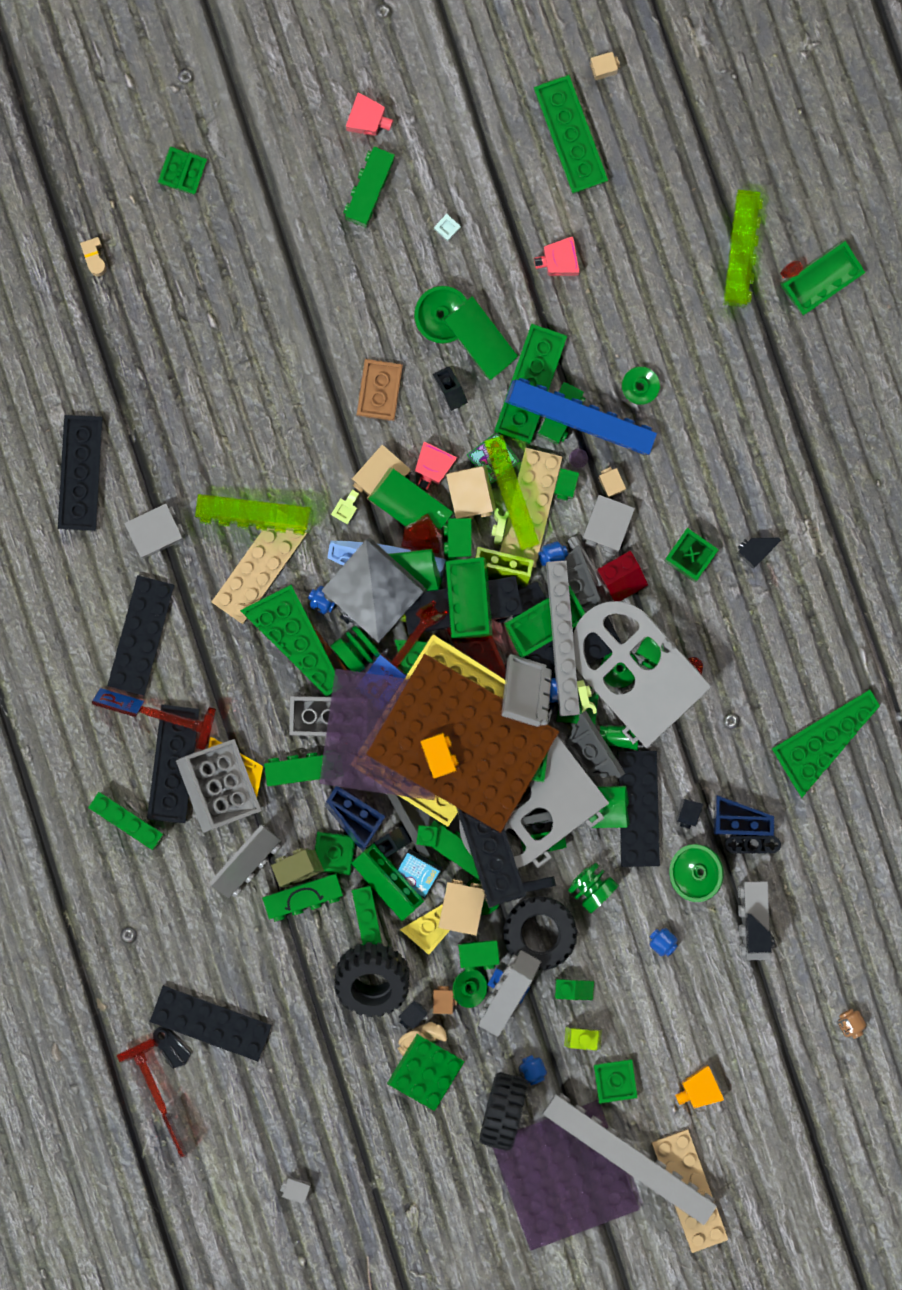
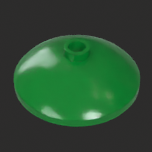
M437 286L424 292L418 299L414 310V320L419 332L426 339L435 343L444 344L457 340L442 319L467 300L466 297L457 289L448 286ZM439 311H443L444 313L442 318H439L437 316V313Z
M692 844L681 848L673 856L670 863L669 876L673 888L682 898L691 902H703L711 899L718 893L723 883L724 871L721 860L712 849L704 845ZM701 869L704 871L703 875L700 873Z

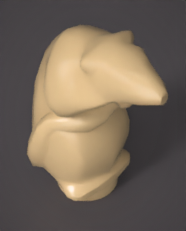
M434 1022L420 1025L399 1039V1047L397 1049L404 1056L416 1034L423 1036L431 1042L447 1041L446 1031L442 1026Z

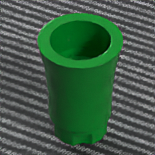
M626 725L600 726V734L608 746L638 751L639 740L632 744L622 732L627 727ZM630 730L628 731L630 736L634 739L636 736Z

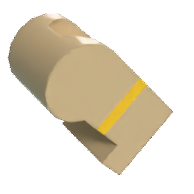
M99 237L80 243L90 272L97 277L104 275L106 265L98 252V249L102 248Z

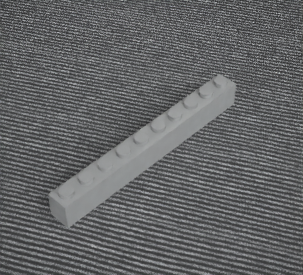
M562 1093L559 1096L554 1094L542 1112L544 1116L703 1225L706 1224L717 1207L712 1196L707 1193L704 1195L699 1193V1188L691 1182L688 1184L683 1182V1177L675 1171L672 1173L667 1171V1166L658 1159L656 1162L649 1158L651 1155L642 1148L640 1151L633 1147L635 1144L626 1137L624 1140L619 1138L616 1130L610 1126L608 1129L603 1127L600 1119L594 1115L591 1118L587 1116L584 1108L578 1104L575 1107L569 1103L570 1099Z

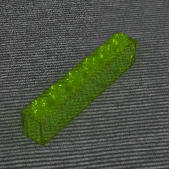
M737 190L723 305L746 308L747 303H751L752 292L749 291V286L754 281V273H751L752 265L755 266L757 254H753L754 247L758 246L759 236L756 235V228H760L761 217H758L759 209L762 210L763 198H760L761 192Z
M503 436L484 441V447L520 552L538 547L540 543Z
M198 494L195 517L202 524L218 522V525L229 527L230 524H236L238 528L248 529L249 526H252L260 531H267V528L274 529V532L277 533L293 531V534L303 536L305 533L311 532L314 511L311 507Z

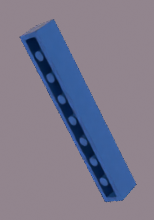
M526 379L512 380L505 403L637 453L650 455L657 433L652 431L651 427L634 425L635 421L628 418L621 420L617 418V414L609 411L605 414L600 412V408L594 405L584 406L582 405L583 401L575 398L571 400L564 398L565 395L560 392L554 391V394L547 391L548 388L536 385L535 387L529 385L530 381Z

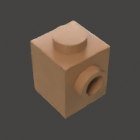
M438 986V989H434L433 1014H452L453 1006H457L453 990H449V986Z

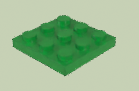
M416 1034L387 1084L435 1111L465 1061L423 1036Z

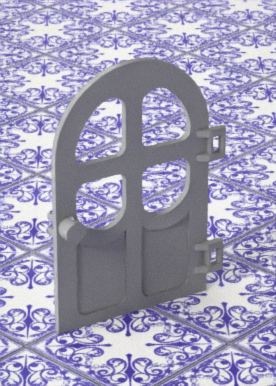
M618 601L599 604L584 614L574 630L575 664L583 677L582 680H584V683L587 681L592 687L590 690L591 695L596 691L627 726L622 732L632 744L639 740L648 748L712 688L644 611L632 604ZM610 614L627 615L638 622L639 630L624 644H620L605 628L604 620ZM592 632L597 633L612 650L611 657L597 670H593L589 666L584 652L585 639ZM645 637H651L661 650L660 661L651 670L641 668L631 657V651ZM620 662L624 663L635 677L634 688L626 694H616L604 683V677ZM629 730L636 736L634 739L628 733Z
M556 736L548 750L544 782L530 781L531 798L520 808L513 811L504 826L505 831L513 829L526 846L523 854L514 857L517 869L528 865L532 861L537 868L542 866L552 858L547 852L549 848L584 822L591 829L604 819L599 811L609 804L558 736ZM543 808L551 814L553 828L547 836L536 841L523 827L521 819L534 809ZM596 814L599 818L591 823L589 819ZM460 822L459 825L462 841L467 851L471 854ZM544 854L546 858L538 863L536 859Z

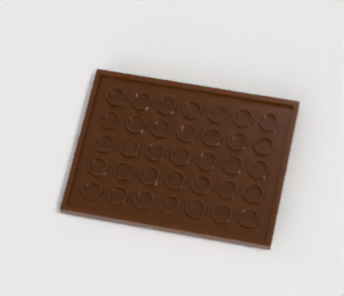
M424 653L366 755L501 833L559 731L547 724H539L537 727L501 716L503 698ZM443 733L444 737H449L452 745L449 751L451 755L455 754L458 766H455L456 771L433 778L421 741Z

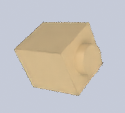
M613 52L590 59L595 81L616 75L618 68H620L618 57H614Z
M609 467L601 471L602 475L598 478L607 498L626 490L617 468L612 470Z

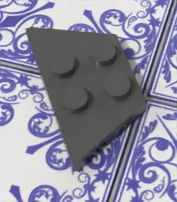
M577 545L564 561H567L568 584L584 612L587 613L593 607L602 604L580 546Z
M584 711L579 715L580 719L577 725L574 726L566 746L569 745V751L589 777L623 776L625 774L624 770L588 713Z

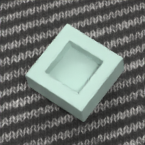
M446 214L434 227V230L445 240L449 241L461 226Z

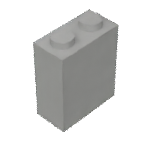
M599 495L582 540H585V544L596 548V545L603 547V551L607 553H618L635 508Z
M164 504L124 523L141 559H145L184 540L182 535L185 532L181 524H176L174 518L177 516L172 506L168 507L167 504Z

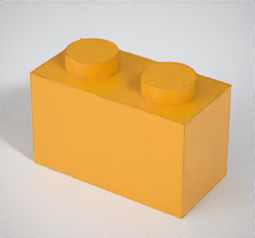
M442 733L421 741L433 778L456 771L455 766H458L455 754H450L449 748L452 745L448 736L444 737Z

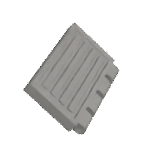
M510 654L507 659L501 716L537 727L539 724L546 725L552 670L546 668L544 664Z

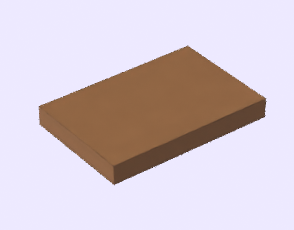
M365 359L357 416L388 421L395 420L403 364Z

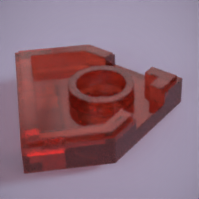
M426 514L418 521L405 527L401 547L410 548L411 551L432 549L433 553H439L443 534L432 522L430 516Z

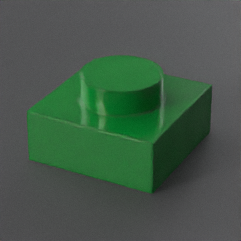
M419 825L416 845L436 847L439 828Z

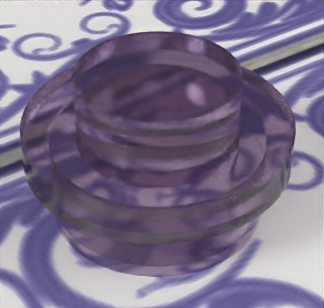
M575 449L569 455V462L575 468H582L588 462V455L582 449Z

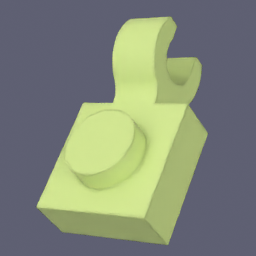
M352 490L346 501L343 499L339 500L331 515L348 525L357 510L353 504L360 494Z
M496 508L494 519L498 524L493 525L491 536H495L494 544L501 545L509 511L506 510L505 515L500 516L498 514L499 509Z
M584 680L577 681L582 713L587 708H592L595 714L596 707L588 699V697H592L589 685L585 686Z

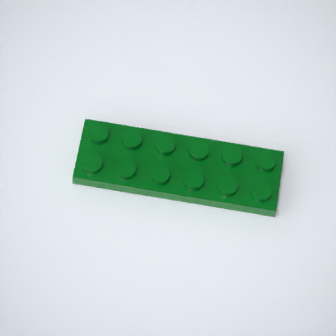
M570 75L534 87L536 98L572 195L608 182Z
M531 324L512 380L523 378L530 381L529 385L535 387L536 385H541L548 388L547 391H549L567 336ZM504 401L494 432L530 444L540 415L505 403Z

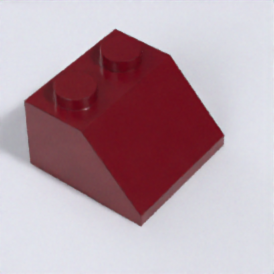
M631 550L597 569V573L613 602H620L648 586L645 576Z

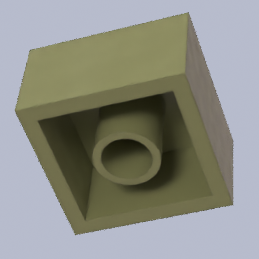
M308 848L297 849L292 852V856H282L275 860V864L271 865L280 887H291L324 871L316 851L308 850Z

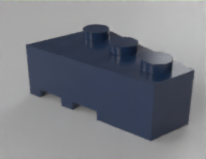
M337 785L325 803V807L361 851L364 852L385 816Z
M715 795L714 834L774 836V816Z

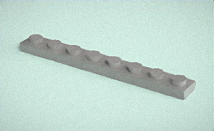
M567 561L546 562L559 716L579 715Z

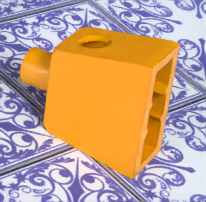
M705 1065L681 1083L685 1090L675 1094L679 1105L690 1101L693 1108L724 1100L708 1065Z

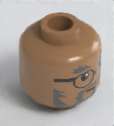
M850 1009L839 1015L840 1019L837 1023L845 1037L852 1036L855 1039L864 1034L862 1030L866 1028V1023L859 1011Z

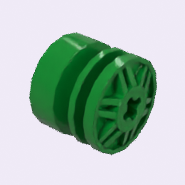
M354 625L352 630L356 633V636L353 637L347 631L346 636L349 639L347 643L339 638L330 647L349 670L357 676L365 670V666L362 663L363 659L372 664L373 660L369 657V654L372 653L376 658L380 654L375 643L363 630Z
M596 862L586 867L573 880L568 889L570 893L574 892L577 888L580 890L574 896L576 899L582 895L586 896L582 906L590 914L619 887L611 877L606 878L604 881L600 879L605 872L603 869L597 874L594 873L599 867Z

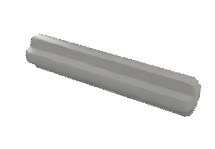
M577 536L568 539V544L572 550L577 545L580 546L595 587L598 588L603 585L602 579Z

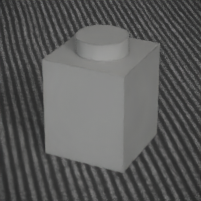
M289 1176L287 1181L283 1180L280 1191L283 1192V1198L304 1204L311 1184Z

